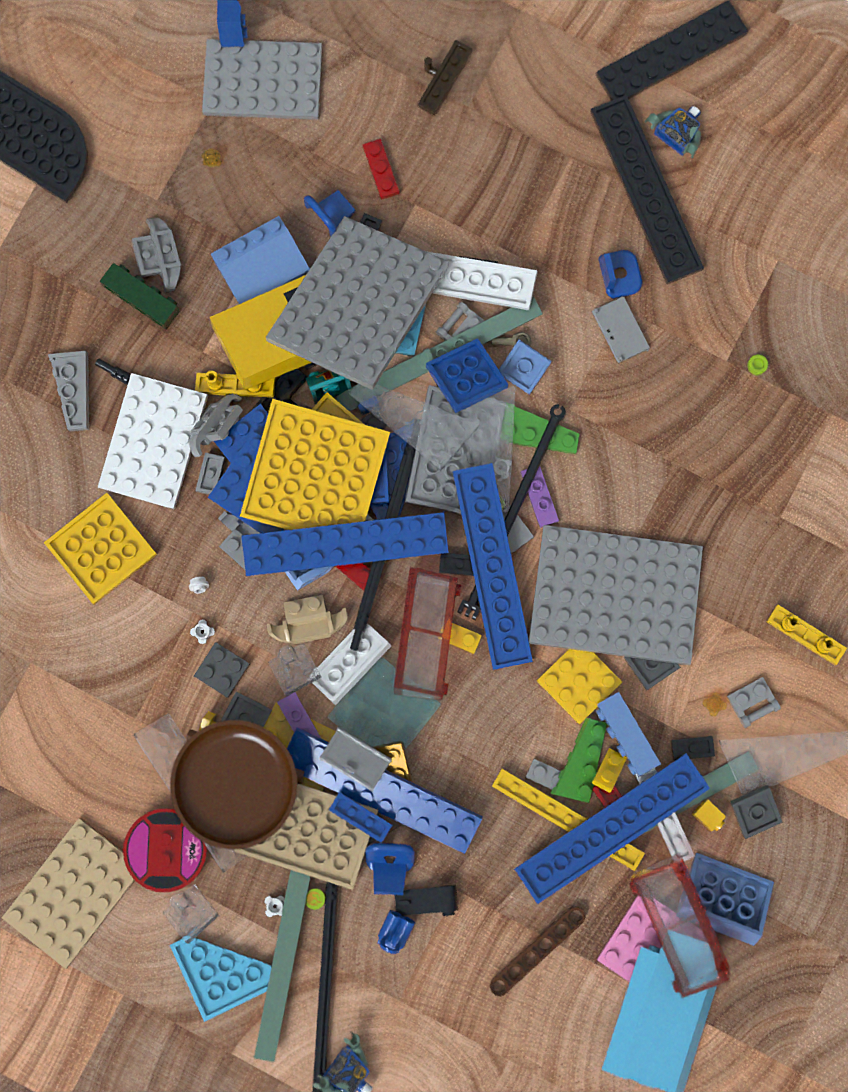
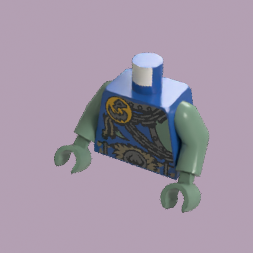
M692 106L686 112L682 108H677L675 111L669 110L657 115L652 113L648 116L645 122L652 123L651 129H654L656 126L654 135L681 156L688 152L691 154V158L694 157L701 141L700 122L696 120L701 114L699 109Z
M351 1032V1040L346 1037L344 1038V1042L350 1045V1047L345 1046L342 1048L323 1076L317 1075L320 1078V1083H313V1087L321 1089L323 1092H371L373 1087L364 1080L370 1072L364 1050L359 1043L360 1037L357 1034Z

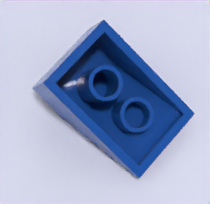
M217 0V26L221 47H244V39L248 38V29L246 26V15L242 14L241 5L238 0Z

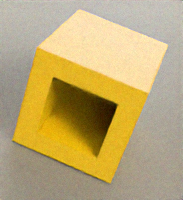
M705 799L692 812V815L708 831H718L725 824L723 820L726 816L708 799Z

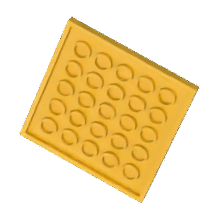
M272 399L240 517L287 530L365 521L390 432Z

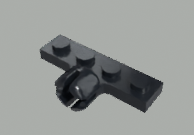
M299 369L283 374L275 382L274 397H262L250 411L261 404L269 413L272 399L297 405L291 400V397L306 381L305 378L307 376Z

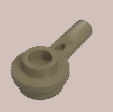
M519 332L513 338L497 337L492 340V345H512L514 347L520 339L528 346H531V338L527 333Z

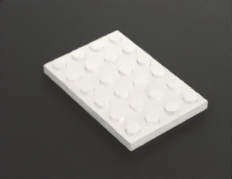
M131 373L98 488L175 509L192 453L189 446V441L192 437L190 431L203 415L208 395Z

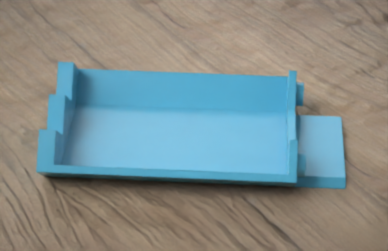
M667 929L661 949L652 945L649 946V949L640 948L602 1070L626 1080H634L639 1082V1084L654 1089L656 1087L666 1092H684L721 975L714 971L720 947Z

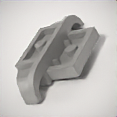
M148 218L146 223L149 225L150 235L132 238L131 241L140 276L147 277L160 274L164 282V292H171L175 290L181 267L172 230L160 218Z
M236 394L225 395L217 403H212L208 406L200 420L190 431L192 437L189 441V446L195 457L203 454L200 444L208 445L211 441L223 440L228 436L229 429L238 422L239 415L243 411L239 405L230 406L229 403L231 401H240L242 399Z
M224 511L218 519L232 533L219 547L245 570L241 535L258 534L259 532L233 514Z

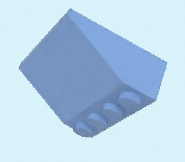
M280 216L211 253L215 265L239 304L305 275L310 270Z
M696 853L680 897L676 916L754 946L763 934L774 882Z

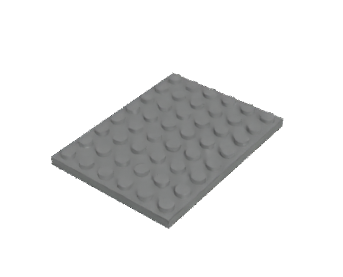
M344 216L336 228V232L333 233L267 334L266 341L373 390L449 267V261Z
M544 525L529 644L691 665L703 546Z

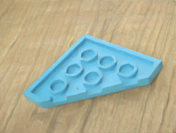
M190 935L170 945L204 1022L267 991L271 964Z

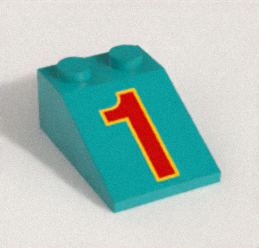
M328 369L321 373L320 371H315L305 378L315 404L318 403L326 392L334 398L351 389L350 379Z

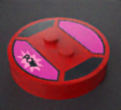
M167 808L150 811L137 819L130 827L123 845V858L131 877L142 887L158 893L175 892L192 883L204 866L207 852L206 843L188 831L179 819L175 809Z

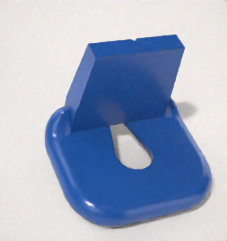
M339 190L319 203L310 195L304 197L305 207L307 209L312 208L329 229L330 237L336 232V228L344 216L350 218L356 212Z
M620 250L599 256L598 260L604 286L609 297L620 298L629 296L641 289L642 277L638 260L631 251ZM624 268L627 275L624 278H615L614 270Z
M374 843L367 846L365 850L366 864L373 870L374 894L403 895L406 872L411 870L415 862L414 849L406 844ZM394 856L396 858L393 863H388L384 857Z

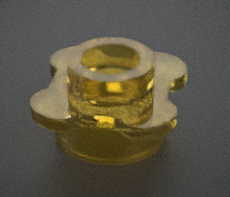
M207 149L201 154L203 158L202 164L205 166L214 167L222 164V161L219 159L221 155L215 149Z
M717 692L712 693L710 698L704 699L702 702L712 717L717 716L719 711L727 708L726 702L721 700L720 694Z

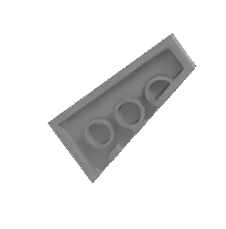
M88 352L48 354L53 367V376L56 378L57 391L61 398L67 430H89Z

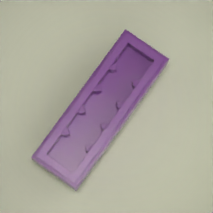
M539 466L528 490V496L539 527L542 528L544 525L559 522ZM527 469L520 472V473H521V476H522V479H523V477H524V475H525Z
M296 692L277 702L294 732L298 727L321 738Z

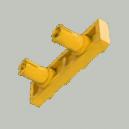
M211 370L207 373L196 374L195 391L209 395L236 394L238 396L274 397L276 378L245 390L237 374H217Z
M778 604L766 621L835 666L847 649L833 638Z

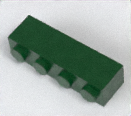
M112 263L99 281L101 285L167 330L180 312L177 307L178 303L169 296L167 299L161 295L162 292L156 287L151 286L150 288L145 284L146 281L140 276L136 275L134 277L129 274L130 270L124 265L120 264L118 266Z

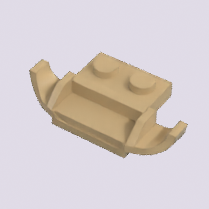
M323 595L284 602L286 620L282 621L283 625H266L268 634L272 638L294 645L331 637L333 633L340 630L346 623L347 612L346 608H343L339 613L331 615L330 611L326 612Z

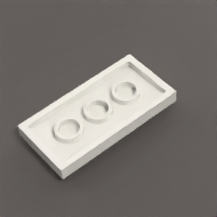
M368 623L365 632L362 633L358 651L350 649L355 632L353 629L307 678L335 705L391 647V644Z

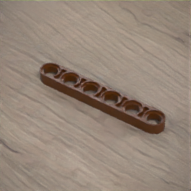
M576 906L568 909L491 980V992L495 996H503L583 924L586 918L584 911ZM574 910H578L582 914V918L578 922H573L570 919V914ZM559 924H563L566 927L567 931L563 936H558L555 933V927ZM543 938L551 941V947L548 950L540 948L539 943ZM532 952L535 954L536 960L533 964H527L524 961L526 953ZM513 966L518 967L521 971L517 978L509 976V969ZM498 980L505 983V989L502 992H496L493 989L494 983Z

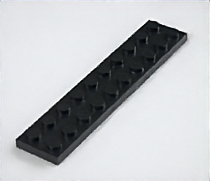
M627 95L591 108V115L666 284L702 271L704 269L703 264Z

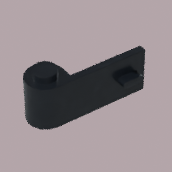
M456 885L404 890L403 895H394L396 912L401 915L442 912L443 916L455 915V911L459 910Z

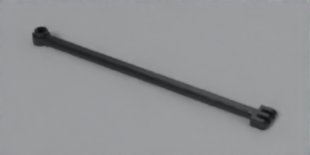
M560 404L553 405L550 409V420L505 517L507 537L559 421H562L566 416V410L563 406L560 407L562 411L560 415L554 414V411L559 409ZM476 584L468 602L462 600L457 613L461 614L464 607H466L467 610L464 615L466 617H469L471 611H475L472 615V619L475 621L481 610L477 606L479 599Z

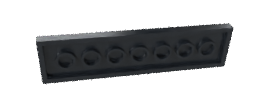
M727 0L596 72V76L611 101L627 95L628 99L742 38L748 34V29L731 2Z

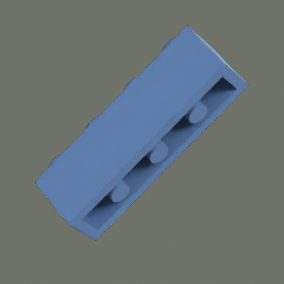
M619 692L597 704L598 709L596 713L601 721L605 720L609 727L606 730L611 739L616 738L619 743L616 747L621 756H626L630 762L627 766L632 775L637 774L640 777L661 764Z

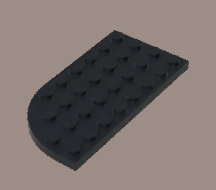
M0 71V162L67 203L80 185L87 167V145L81 129L66 111Z

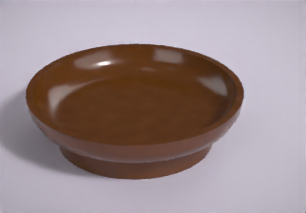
M226 720L204 727L183 745L173 764L170 777V792L172 803L179 819L196 838L218 848L244 849L264 842L273 836L286 822L296 799L297 775L288 750L272 732L248 721Z

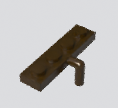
M455 40L438 69L432 66V59L430 57L424 59V70L434 77L418 102L419 108L435 116L471 55L472 48Z

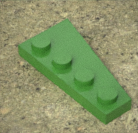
M506 403L498 442L537 448L549 421ZM558 425L547 450L576 454L579 433Z
M590 718L585 719L575 740L576 745L573 751L569 753L567 757L568 762L564 770H561L558 776L559 781L556 787H553L551 794L587 803L590 802L593 789L592 781L596 775L607 723Z

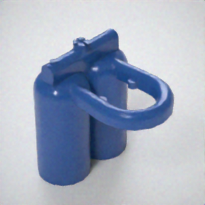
M389 910L378 934L379 940L377 943L381 949L390 954L399 953L400 949L405 947L415 921L409 917L402 916L394 910Z

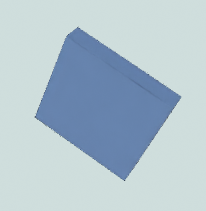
M519 339L499 368V371L504 378L530 395L552 361Z

